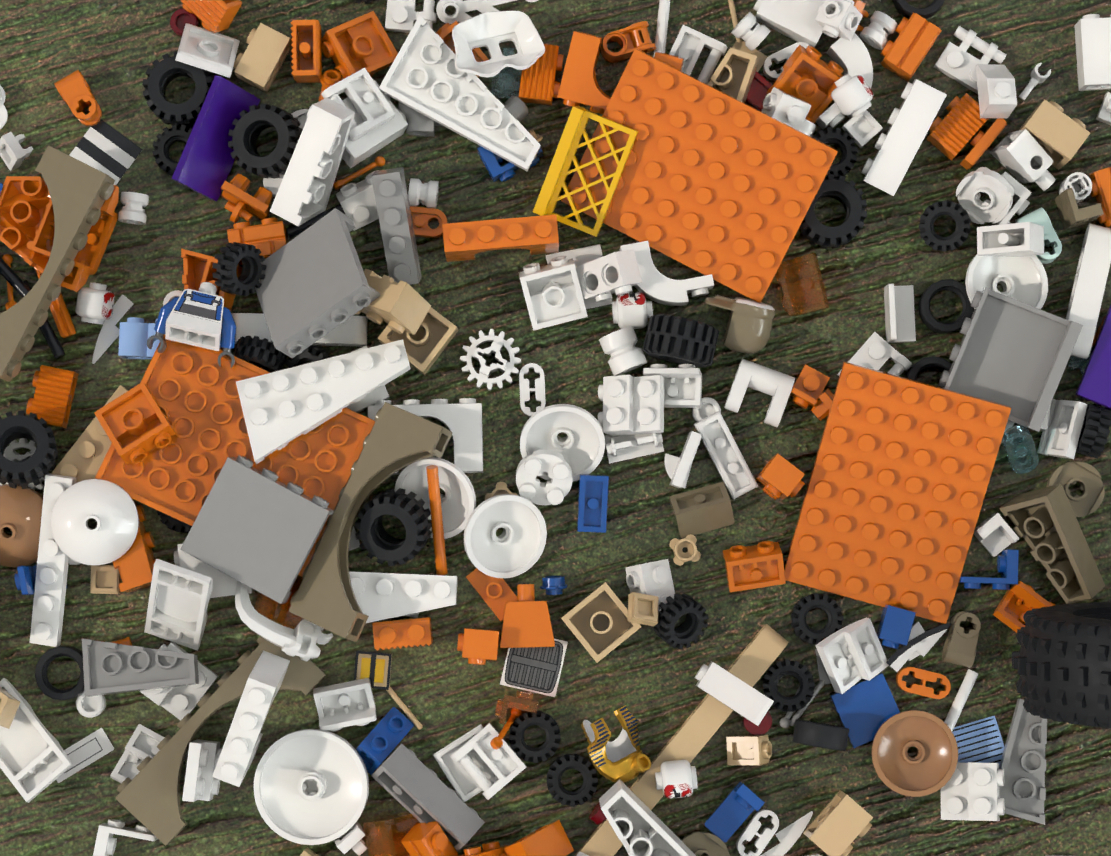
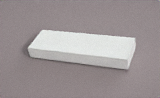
M720 411L695 423L694 426L697 432L701 434V440L732 499L758 487Z

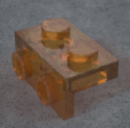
M816 253L787 261L783 260L775 276L779 285L782 286L784 294L782 296V305L789 316H801L829 308Z
M517 690L516 695L505 693L504 699L498 698L495 716L500 717L499 724L505 725L508 708L536 713L539 699H534V693Z

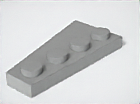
M82 639L85 696L199 684L198 659L195 654Z

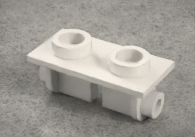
M661 433L604 436L609 464L664 452Z

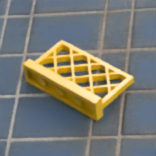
M573 106L533 213L540 216L557 214L554 212L557 201L567 197L573 213L567 216L557 214V221L597 237L638 131L592 113L580 106ZM589 118L600 123L604 134L589 139L585 129ZM605 125L612 127L614 129L608 131ZM622 131L630 136L626 146L616 150L610 134ZM582 136H584L586 142L580 144ZM606 137L612 152L598 158L592 142ZM588 145L594 160L580 166L575 154L578 148ZM623 151L621 159H619L617 153ZM613 155L618 167L615 173L605 176L599 161ZM573 162L576 168L570 170ZM595 163L601 179L587 184L581 169ZM577 171L583 187L569 192L565 180L568 174ZM613 177L611 185H609L607 179ZM603 181L607 190L606 198L595 203L589 187ZM563 188L565 191V195L560 196V193ZM585 189L591 205L577 210L571 195ZM603 203L602 208L599 212L597 205ZM593 208L597 216L594 228L584 225L579 213ZM575 215L577 222L569 218Z

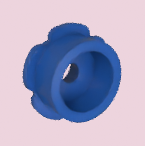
M565 576L542 577L540 589H546V595L563 594V589L567 588L568 585L565 584Z

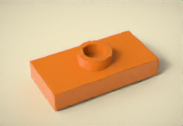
M997 118L985 133L980 130L970 142L974 147L960 165L966 170L970 169L1005 128L1007 122L1003 118Z
M477 568L466 576L500 621L504 618L506 602H518V597L503 578L488 576Z

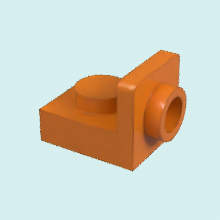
M805 364L790 393V396L794 397L792 402L804 409H807L808 406L815 407L830 377Z

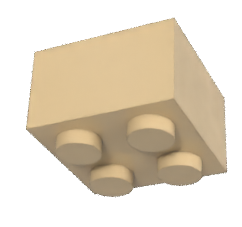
M1044 99L1019 130L1027 129L1052 158V166L1059 170L1072 159L1090 135V132L1086 130V125L1077 118L1071 119L1064 114V110L1059 104L1053 101L1048 102Z
M430 307L415 335L406 331L400 334L386 326L378 340L382 344L403 339L409 364L425 375L456 335L458 328Z
M606 582L561 617L596 663L641 628L640 624L628 622V609Z
M839 790L803 834L828 856H847L853 849L851 843L857 836L862 838L872 826L870 821L873 817L846 793Z

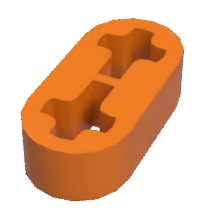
M904 667L896 675L897 686L905 692L933 699H942L951 690L949 679L939 673L915 667ZM909 671H912L914 678L921 679L920 685L911 683L909 688L906 687V682L902 681L903 675H908ZM937 678H939L940 684L944 685L943 691L938 690L937 694H934V689L926 687L925 684L926 681L936 682Z

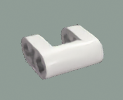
M742 358L724 408L738 413L747 387L772 396L764 423L778 427L795 377Z

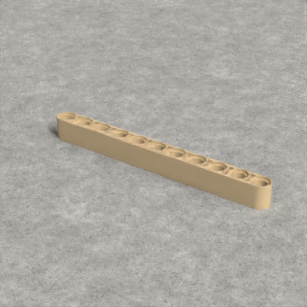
M765 624L727 671L753 687L789 642L772 627ZM707 694L653 759L650 769L643 772L629 789L652 810L664 796L662 789L657 790L655 772H660L661 764L665 761L687 760L691 763L733 710ZM606 819L597 827L578 852L580 851L589 856H614L623 844Z

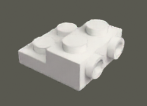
M558 256L551 259V264L540 267L539 263H531L523 267L524 271L518 272L533 331L588 317L573 258L567 260V256Z
M629 374L603 377V384H600L598 387V397L600 401H603V412L598 413V422L604 433L613 437L664 432L663 376L633 377Z
M174 642L168 646L163 644L159 648L160 650L188 653ZM198 661L199 684L142 690L140 692L158 706L161 705L181 721L188 713H192L197 703L208 692L219 676Z
M200 739L190 742L182 801H210L214 795H218L220 780L212 776L222 751L220 749V742Z
M957 762L951 779L941 788V820L1000 821V815L1005 814L1004 798H1000L999 786H1004L1005 775L1004 769H999V763Z

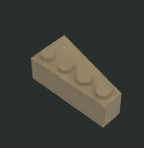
M1062 483L1013 496L999 508L1005 517L1008 515L1015 525L1013 529L1020 538L1024 537L1031 547L1032 551L1030 553L1036 561L1039 560L1048 571L1046 573L1047 577L1066 604L1090 600L1105 587V583Z

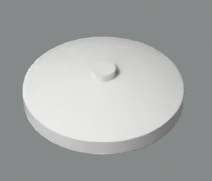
M303 729L283 736L264 753L255 772L254 797L261 817L275 833L298 844L319 845L341 837L359 820L368 800L369 778L361 756L347 740L329 731Z

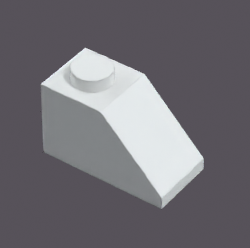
M977 64L976 77L980 118H1008L1017 106L1015 78L1005 65Z
M1032 222L977 227V255L1021 257L1044 254V226Z

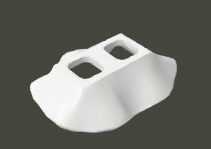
M520 11L484 12L460 22L452 30L456 52L455 65L460 72L472 73L481 77H494L505 67H513L517 70L527 69L545 53V46L533 22L525 13ZM513 41L517 54L504 56L500 50L499 43ZM486 47L491 59L477 62L472 49Z

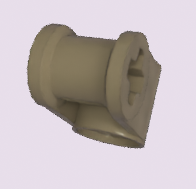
M960 611L955 613L950 620L951 626L943 646L942 662L971 668L976 656L981 623L975 614ZM967 620L971 623V626L964 629L960 626V622Z

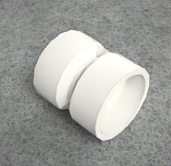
M632 326L617 330L599 339L603 352L611 356L608 364L613 376L627 373L647 363L642 348L635 347L638 340Z

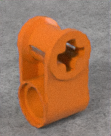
M648 21L638 22L626 28L608 33L602 42V57L606 61L613 63L631 58L634 49H638L646 54L654 51L656 45L651 42L647 30L649 27ZM617 42L621 46V50L619 52H611L608 50L607 44Z
M79 69L54 83L65 103L83 125L93 126L100 121L102 110ZM88 106L90 112L85 115L84 108Z

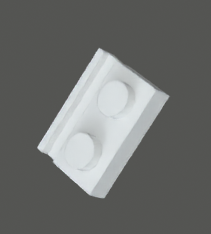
M1052 399L1048 429L1042 431L1037 453L1045 456L1050 455L1074 459L1088 404L1080 401Z

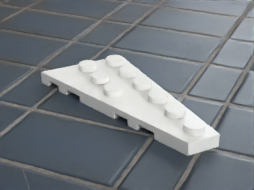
M419 16L379 86L380 91L521 169L528 171L541 145L509 113L505 106L496 99L475 74L457 70L455 65L456 54L428 26L427 22Z
M403 339L236 381L255 463H260L265 459L264 457L277 449L279 451L286 447L287 443L301 434H307L342 412L343 408L353 402L357 403L377 387L386 385L410 370Z

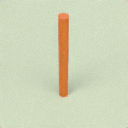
M430 465L426 467L436 574L446 575L448 571L438 466Z

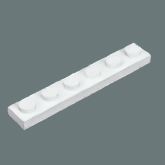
M56 474L45 475L30 643L51 647L61 645L69 557L62 552L53 537L51 515L57 499L67 488L76 483V477Z

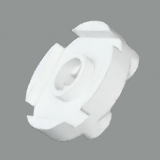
M980 167L976 171L968 173L957 187L956 197L958 195L959 204L967 211L972 222L976 224L993 222L992 224L1001 221L1011 209L1014 188L999 173L986 167ZM979 192L987 193L991 201H981V194Z
M541 449L534 451L532 455L526 459L524 457L520 461L516 470V485L520 496L537 505L560 504L569 493L573 482L570 465H568L560 453L553 450ZM543 472H547L548 477L552 479L542 483L536 477L542 476Z

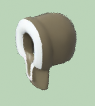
M720 295L706 297V304L731 310L723 341L724 346L736 352L751 354L762 350L767 345L775 316L773 306L741 297L734 299Z

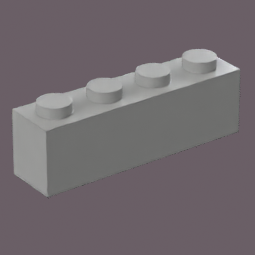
M403 167L375 171L371 177L389 277H392L397 283L401 280L409 285L418 284L422 274Z
M402 743L371 775L420 823L426 822L427 824L428 822L437 821L457 852L485 823L474 809L468 807L453 789L448 788L433 770L427 768L417 758L416 754Z

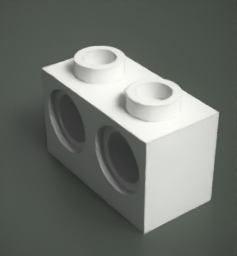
M634 250L613 252L575 267L584 300L595 298L596 302L612 299V293H616V295L626 294L633 291L632 286L642 283Z

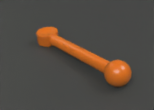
M378 156L371 164L344 179L336 181L333 184L334 189L337 190L343 187L346 183L377 166H384L385 158Z
M10 254L3 255L2 259L11 268L13 257ZM8 281L6 310L17 303L14 301L13 287Z
M514 707L511 709V716L498 737L493 738L490 742L493 749L497 750L503 746L502 739L514 720L522 714L520 708Z

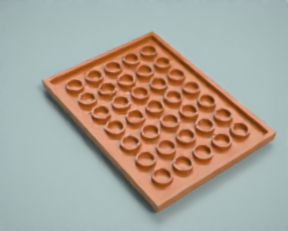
M634 49L602 117L638 131L603 223L639 242L648 241L649 247L705 276L712 274L713 280L761 303L838 150L638 49ZM600 123L591 139L604 134ZM605 125L608 131L614 129L612 127ZM622 131L610 134L616 150L625 147L630 136ZM606 137L592 142L598 158L612 152ZM588 146L579 163L580 166L594 160ZM623 151L617 153L619 159H621ZM613 155L599 161L605 176L616 172L618 165ZM595 163L581 169L587 184L601 179ZM575 171L568 185L569 192L583 187L577 171ZM613 177L607 179L609 185H611ZM603 181L589 187L595 203L606 198L607 190ZM585 189L571 195L577 210L591 205ZM567 197L561 200V202L570 206ZM603 203L597 205L599 212L602 208ZM593 208L583 211V213L597 220Z
M165 339L167 343L166 350L163 353H159L158 349L161 342L159 343L141 382L145 383L176 434L171 437L172 441L170 444L163 448L154 447L147 452L146 459L137 464L131 462L127 465L111 443L95 479L113 482L123 488L132 499L192 526L227 458H237L238 455H241L253 461L252 467L262 472L265 468L279 475L278 481L285 485L292 482L304 489L302 494L313 498L314 495L323 498L329 502L328 508L335 511L339 502V494L350 479L351 468L361 455L363 442L366 436L371 433L375 424L374 420L345 407L336 416L307 434H301L287 443L286 447L279 451L277 449L264 457L263 461L256 464L236 381L270 372L235 356V363L231 368L232 359L227 355L221 358L220 367L217 359L223 352L222 350L214 351ZM327 520L298 574L303 577L305 568L310 564L315 554L317 542L323 537L327 528Z
M843 362L785 563V580L881 607L890 605L916 612L915 616L946 624L1011 407Z

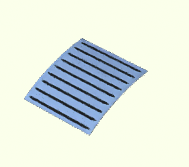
M995 715L954 727L952 733L957 742L958 762L999 763L1000 766L1004 743Z

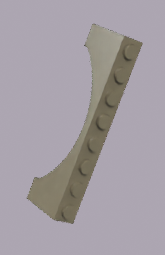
M49 145L35 171L42 175L52 200L55 224L53 246L47 265L37 283L18 303L0 314V379L11 382L12 378L18 375L22 366L21 360L25 353L32 348L35 342L34 336L38 328L46 322L48 317L47 311L52 301L59 297L61 284L65 276L72 272L75 263L74 259L78 251L85 247L88 240L87 234L91 226L98 222L101 215L100 209L104 201L111 197L114 190L113 184L115 180L109 175Z
M384 402L383 407L376 413L375 424L371 433L366 436L363 442L361 455L351 468L350 479L339 494L338 505L333 515H330L327 520V529L315 546V555L303 572V581L291 598V607L288 612L354 642L358 641L369 616L363 614L356 600L349 574V542L356 518L372 492L393 473L422 459L433 456L441 459L453 432L443 426Z
M260 636L256 641L259 646L252 653L247 650L238 659L237 663L240 666L232 674L227 671L219 679L217 684L220 687L212 695L208 692L197 703L200 708L193 716L188 713L177 724L180 730L173 737L168 734L157 745L160 751L153 758L147 756L138 765L137 769L140 772L132 780L128 777L116 789L119 794L115 799L165 846L169 845L188 824L182 817L180 778L189 744L198 730L216 711L228 703L241 698L248 677L263 650L290 660L279 690L300 691L306 696L326 676L310 659L306 662L301 660L299 656H289L282 651L281 647Z

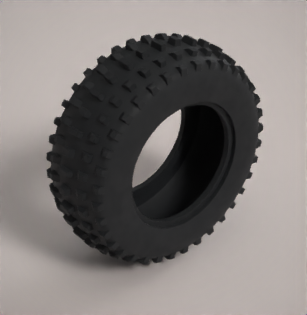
M1111 602L1063 604L1027 611L1023 616L1026 625L1018 629L1016 635L1020 644V651L1012 652V669H1017L1020 675L1016 688L1017 692L1021 693V696L1026 697L1023 703L1026 712L1057 722L1111 729Z

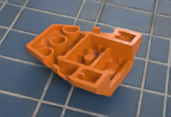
M6 176L0 193V241L42 274L51 254L55 231L54 211L48 187L41 176ZM114 185L111 197L104 201L100 209V218L95 225L91 226L87 234V243L81 251H78L74 259V268L68 276H65L61 287L78 292L86 284L88 276L94 275L97 272L118 220V214L114 212L119 199L118 186Z

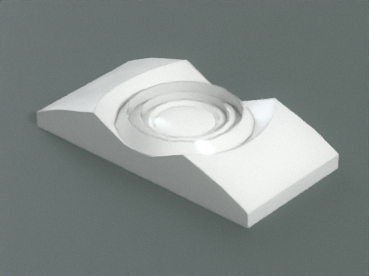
M156 559L153 567L144 632L198 651L208 618L207 608L213 589L212 578Z
M3 678L0 681V687L19 700L20 705L10 728L0 726V768L24 800L29 803L73 764L56 738L38 719L29 703L6 678Z

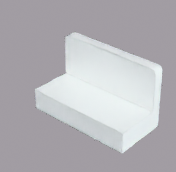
M894 283L887 284L884 287L886 342H915L913 285L894 286Z

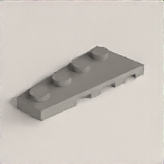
M1018 698L999 769H1004L1005 775L1004 786H999V795L1005 801V814L1045 825V744H1047V719L1026 712L1023 706L1024 700Z

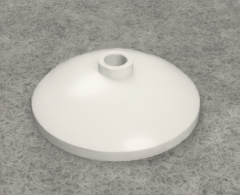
M976 254L967 269L965 284L971 303L976 291L982 292L984 287L1040 310L1046 301L1048 278L1041 261L1036 255L1006 257L979 256ZM997 283L1003 286V292L997 290Z
M570 404L547 406L534 413L525 423L520 436L522 458L525 457L526 459L537 450L548 449L556 451L570 465L573 481H577L580 474L589 475L601 462L605 451L604 432L598 420L581 407ZM564 432L567 436L561 438L558 434ZM543 472L542 476H539L548 481L552 479L548 477L547 472Z
M435 457L422 459L408 465L397 478L395 492L401 488L406 489L405 494L407 495L410 492L417 494L415 499L417 501L422 499L425 502L423 508H429L430 510L426 467L430 465L438 466L439 486L445 492V495L440 493L444 539L461 533L465 529L471 513L476 508L475 491L467 475L455 464Z
M103 479L83 480L67 488L57 499L51 515L52 534L59 548L72 560L86 565H104L117 560L130 549L138 533L139 517L134 501L119 485ZM90 518L97 521L95 529H91L87 525V521Z
M514 494L493 496L478 505L466 523L464 530L466 554L472 564L488 576L512 578L523 574L538 561L544 550L547 538L545 520L539 509L521 496ZM503 528V533L500 536H496L497 529Z

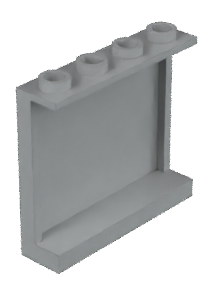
M336 208L270 255L265 261L261 262V264L266 265V270H262L261 273L265 275L264 280L259 279L262 285L260 288L255 287L274 347L291 358L301 354L306 348L380 297V293L368 285L349 232L355 229L354 222Z
M984 287L982 292L976 291L971 303V307L975 308L971 319L966 317L960 330V333L964 334L960 345L955 343L949 360L953 361L949 371L944 370L938 386L1010 406L1011 411L1008 420L1039 432L1083 325L1074 321H1068Z
M238 455L237 458L228 457L180 550L280 604L286 603L292 594L290 591L328 516L333 515L334 510L328 508L329 502L316 495L310 498L302 494L304 491L302 487L292 482L285 485L278 481L279 475L265 468L261 472L252 467L254 462L241 455Z

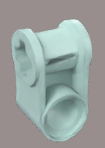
M1042 207L1015 221L1016 223L1032 222L1044 226V246H1051L1053 250L1051 253L1045 252L1043 255H1036L1042 264H1049L1060 255L1062 251L1061 241L1052 226L1048 214Z

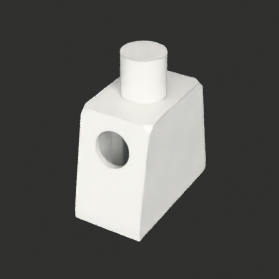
M1027 129L1008 133L990 152L1023 184L1035 182L1045 191L1056 180L1047 170L1053 163L1052 158Z

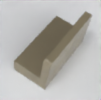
M1072 188L1066 189L1055 198L1064 230L1091 223L1104 214L1101 203L1078 209Z
M724 482L669 496L681 538L735 523L731 500Z

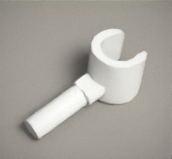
M1038 63L1031 71V80L1019 95V98L1024 101L1038 83H1043L1050 76L1051 69L1044 76L1040 75L1038 68L1042 63Z

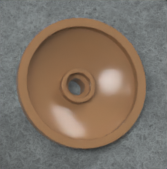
M9 484L0 485V565L16 568L37 562L43 496L31 488L22 489L21 485L18 484L16 489L10 488ZM4 527H9L12 530V535L6 534Z
M919 710L903 711L887 719L875 734L871 750L872 763L881 781L891 790L905 796H926L945 786L954 774L958 762L957 742L951 729L937 716ZM912 746L918 750L914 757H910L907 753L908 749Z

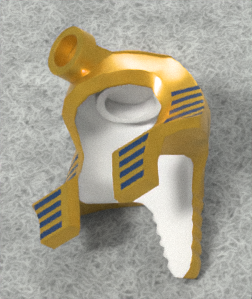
M626 705L614 711L623 729L617 739L609 742L611 732L603 718L593 723L583 720L581 724L589 743L587 751L593 765L602 776L612 782H617L619 779L623 783L630 781L639 775L640 772H645L651 767L649 757L640 750L638 738L639 721L629 712Z

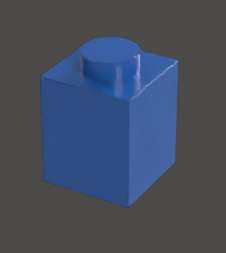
M890 605L883 607L877 630L878 639L883 640L882 645L898 649L899 644L907 646L916 612Z

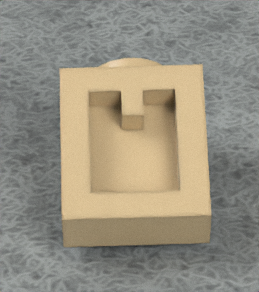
M768 735L726 737L727 765H763L769 763L772 756V744L769 741Z

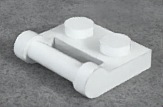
M683 25L669 55L685 58L681 71L691 75L703 47L709 48L711 52L698 77V80L708 84L721 55H725L728 47L720 41Z
M365 68L335 83L321 93L324 99L329 98L346 107L339 94L345 92L364 120L359 125L355 119L353 120L349 132V137L352 141L360 139L366 133L388 122L396 115Z
M876 332L867 339L848 361V363L878 371L890 358L895 362V365L888 373L900 376L904 370L908 371L913 365Z
M490 723L450 756L456 763L459 762L484 791L482 794L487 800L527 767L504 739H502L503 746L495 750L491 747V740L498 737L499 733ZM472 749L476 751L498 777L495 783L492 784L468 756L467 753Z

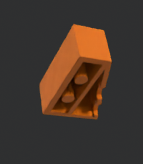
M181 249L184 272L182 284H184V290L192 289L199 291L201 283H212L217 288L215 295L222 296L224 298V307L231 311L236 294L220 290L221 287L215 284L218 279L213 278L212 273L217 272V269L212 268L213 263L217 264L218 260L213 256ZM237 265L236 274L238 278L242 272V267L240 265Z
M136 501L134 503L139 517L136 539L123 556L113 561V566L115 569L118 568L123 582L119 584L120 592H133L151 586L153 567L156 561L152 548L155 547V542L151 532H146L143 521L147 520L142 505H137Z

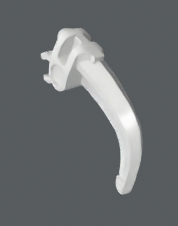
M239 581L237 582L235 606L240 619L252 631L267 641L281 647L282 651L292 657L295 655L299 656L301 660L306 662L310 658H318L321 650L316 643L325 645L333 638L332 633H322L321 631L324 628L305 619L292 629L261 615L251 604L248 593L249 587Z

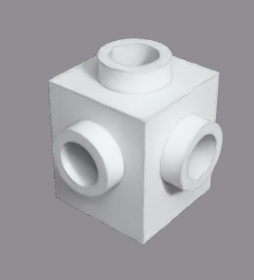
M825 0L819 6L815 19L823 27L822 32L832 38L841 37L851 41L863 17L854 6L855 2L853 0Z

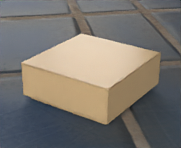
M91 565L90 593L120 594L119 584L121 583V576L118 568L115 569L114 566Z
M631 592L628 595V622L648 626L657 625L659 597Z

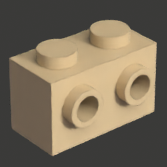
M260 23L257 29L253 28L246 42L249 45L244 54L239 53L233 67L235 68L234 73L237 78L267 93L292 48L291 38Z

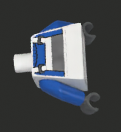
M203 282L199 287V291L185 289L180 297L173 298L161 307L154 327L156 334L148 338L147 347L152 349L154 341L160 340L161 345L158 352L163 353L167 347L165 339L214 351H219L220 347H222L223 352L218 356V364L221 367V358L227 355L232 359V368L235 358L231 354V349L235 348L236 324L231 311L224 307V298L215 295L217 291L216 286L209 282Z

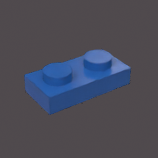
M580 474L578 532L606 533L608 475Z

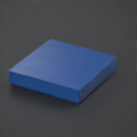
M883 673L876 675L870 681L864 680L855 684L843 694L834 693L830 695L843 727L849 728L848 738L853 748L872 741L880 726L893 715L900 713Z

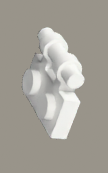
M387 0L385 31L410 33L414 22L417 21L419 16L433 29V23H436L437 16L434 13L435 0H424L422 12L415 11L416 0Z
M959 26L954 36L962 40V43L958 47L949 42L934 68L978 94L976 65L988 64L991 59L1001 64L1007 54L998 50L999 46L992 42L989 44L977 37V33L973 30L967 31ZM969 46L984 54L980 60L966 52Z

